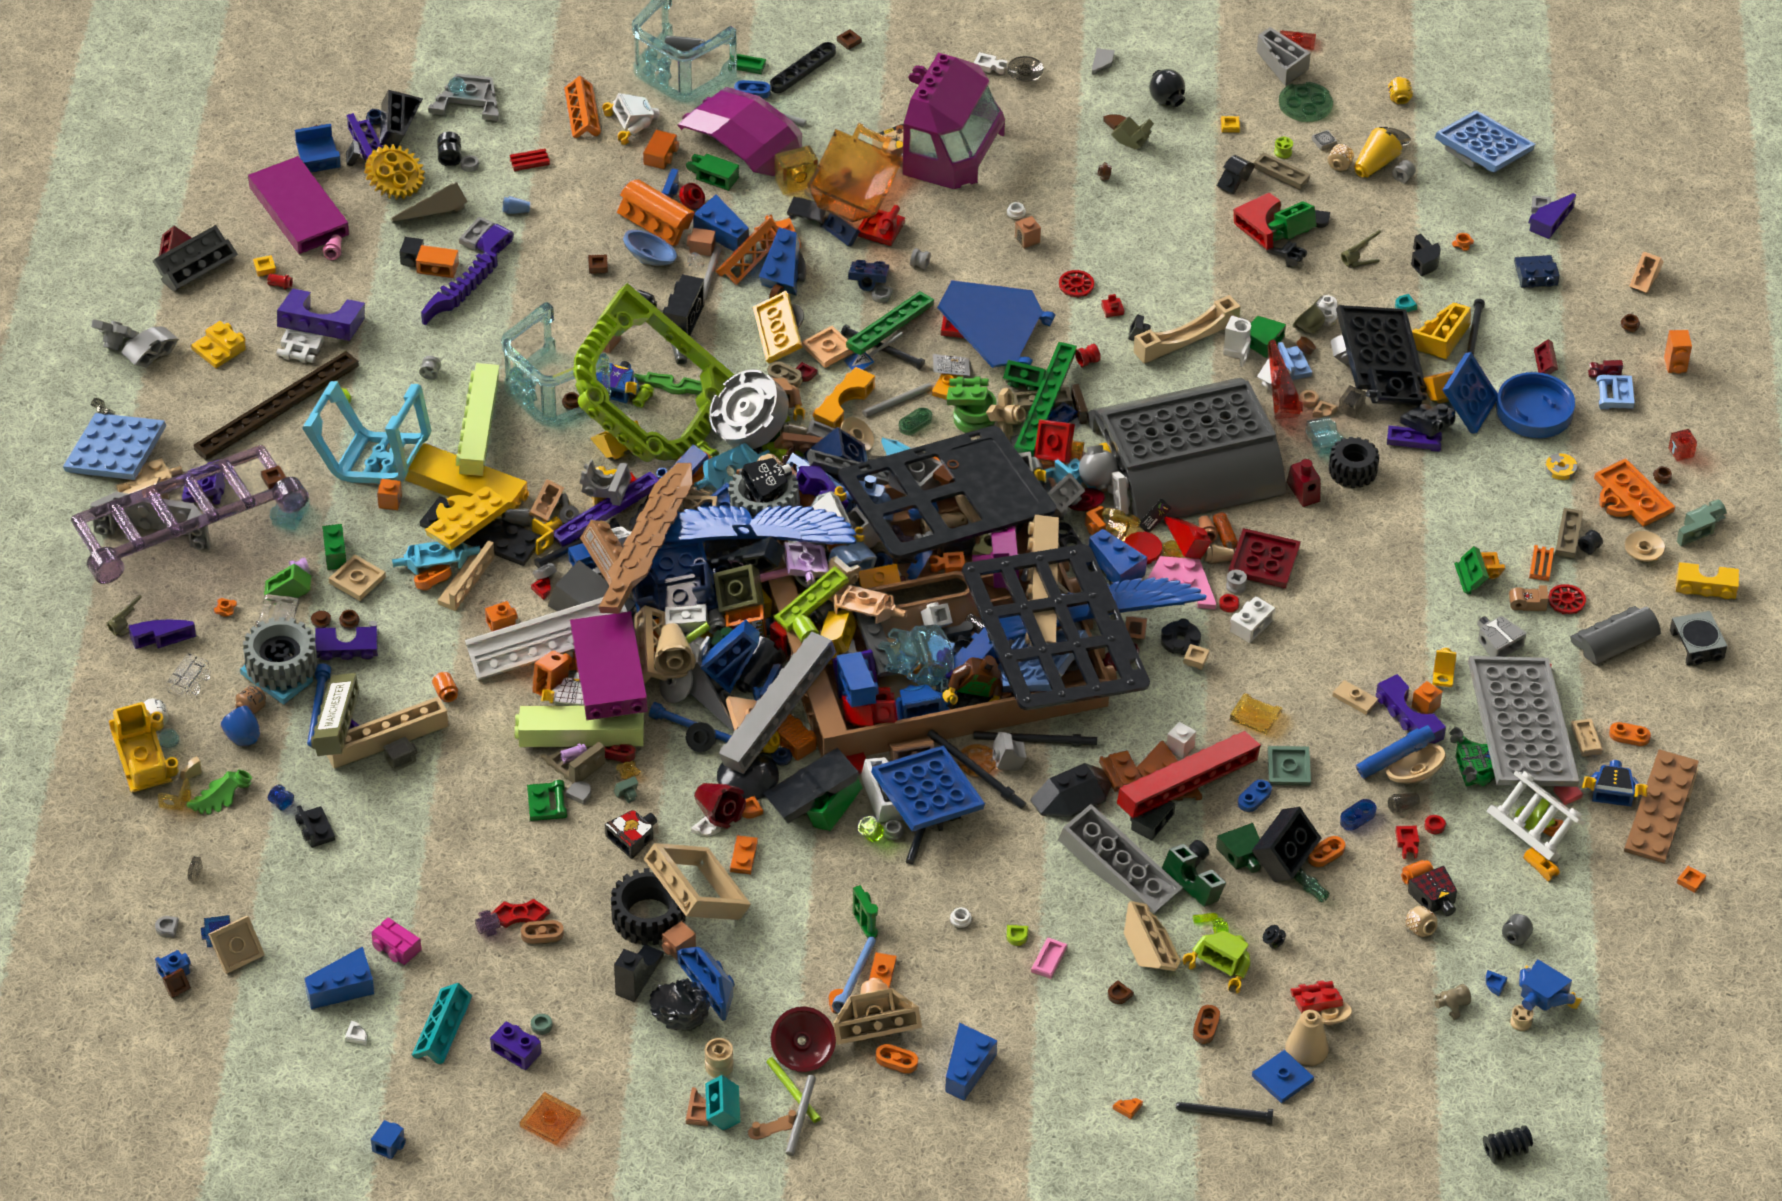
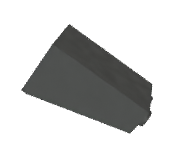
M578 560L555 585L548 607L560 611L602 598L607 592L609 584L604 578ZM628 597L625 607L627 612L631 611L633 617L635 611H633L635 601Z

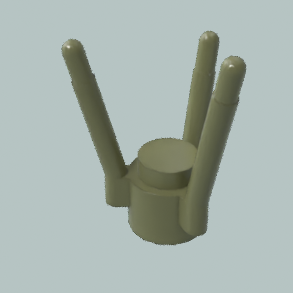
M1381 230L1373 233L1354 247L1342 252V262L1346 266L1352 265L1353 268L1359 265L1379 262V259L1358 261L1360 259L1358 250L1379 235Z
M138 595L121 612L106 622L108 629L115 636L119 633L121 636L129 633V628L126 629L128 623L125 617L134 610L133 606L142 598L141 595Z

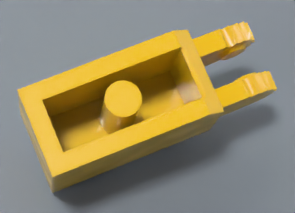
M838 610L837 614H835V611H828L826 620L823 622L820 635L832 640L836 650L832 658H836L837 655L849 650L857 627L856 619L851 611Z

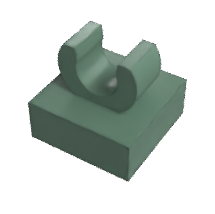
M631 777L616 784L614 793L617 798L624 795L628 803L636 800L637 794L635 790L638 786L636 777Z

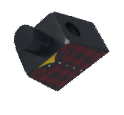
M1444 865L1409 880L1408 893L1421 906H1424L1431 912L1441 909L1446 916H1450L1456 911L1453 904L1456 902L1457 889Z

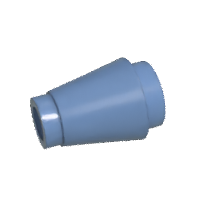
M511 196L504 197L503 212H507V214L529 213V201Z

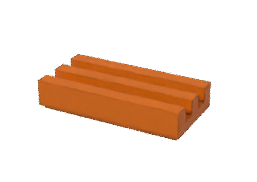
M1534 545L1529 578L1549 581L1554 548L1546 550V547L1542 546V549H1539L1538 545ZM1537 553H1541L1537 575L1534 574ZM1545 554L1549 555L1546 576H1543Z

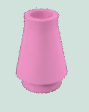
M333 235L323 247L324 256L329 260H335L341 255L342 238L339 235Z

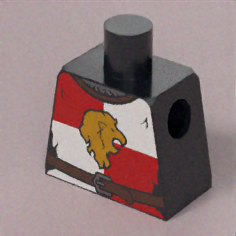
M631 810L605 823V836L629 858L633 859L653 840L652 826L657 823V819L652 813L642 817L636 811Z

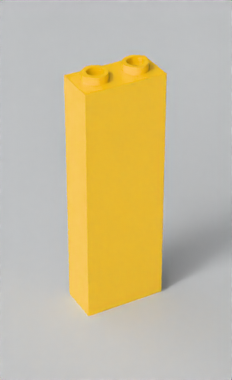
M423 443L408 468L409 471L405 478V481L447 497L455 495L471 497L486 486L508 499L512 506L509 509H519L522 501L525 502L529 496L527 481L484 466L483 476L459 474V466H456V454Z

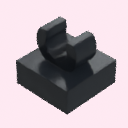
M1137 314L1129 329V340L1134 341L1136 335L1151 329V325L1144 323V316Z

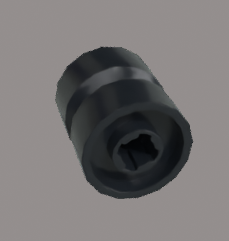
M454 132L440 134L437 139L438 161L444 166L458 165L462 159L460 136Z

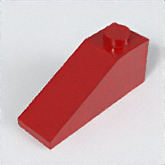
M1165 516L1164 521L1183 556L1201 560L1211 544L1206 530L1183 519Z

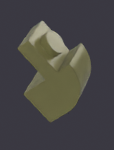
M1128 116L1115 128L1111 135L1120 144L1133 149H1139L1150 137L1149 135L1152 132L1150 129L1154 123L1148 119L1139 126Z

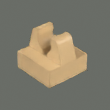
M1190 644L1184 656L1183 664L1202 670L1210 650Z

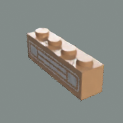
M591 520L580 539L610 586L609 571L614 561L618 559L623 547L607 522Z

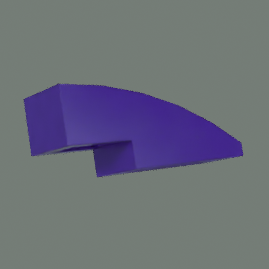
M165 619L129 625L130 638L135 649L154 643L157 649L196 637L193 621Z

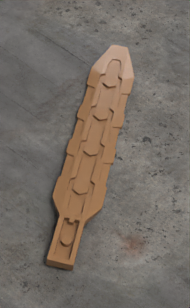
M691 463L675 464L655 483L648 496L649 500L636 519L637 523L634 529L627 536L623 544L622 552L618 559L614 561L609 571L611 584L599 605L600 613L620 614L632 588L647 576L658 549L662 547L671 524L675 522L678 516L677 512L682 502L687 498L693 487Z

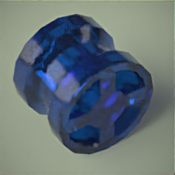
M281 784L274 786L267 797L268 801L276 804L280 811L285 810L294 801L293 793L286 791V788Z

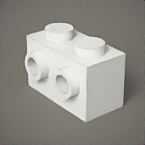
M1255 596L1250 602L1245 603L1240 612L1232 616L1230 632L1251 643L1274 621L1275 607Z

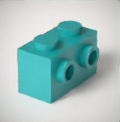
M723 1075L705 1083L706 1120L721 1130H727L740 1123L739 1086Z

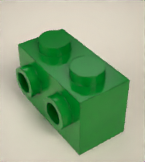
M1008 360L1003 379L1005 382H1008V386L1018 388L1021 385L1025 386L1027 391H1034L1039 389L1046 370Z

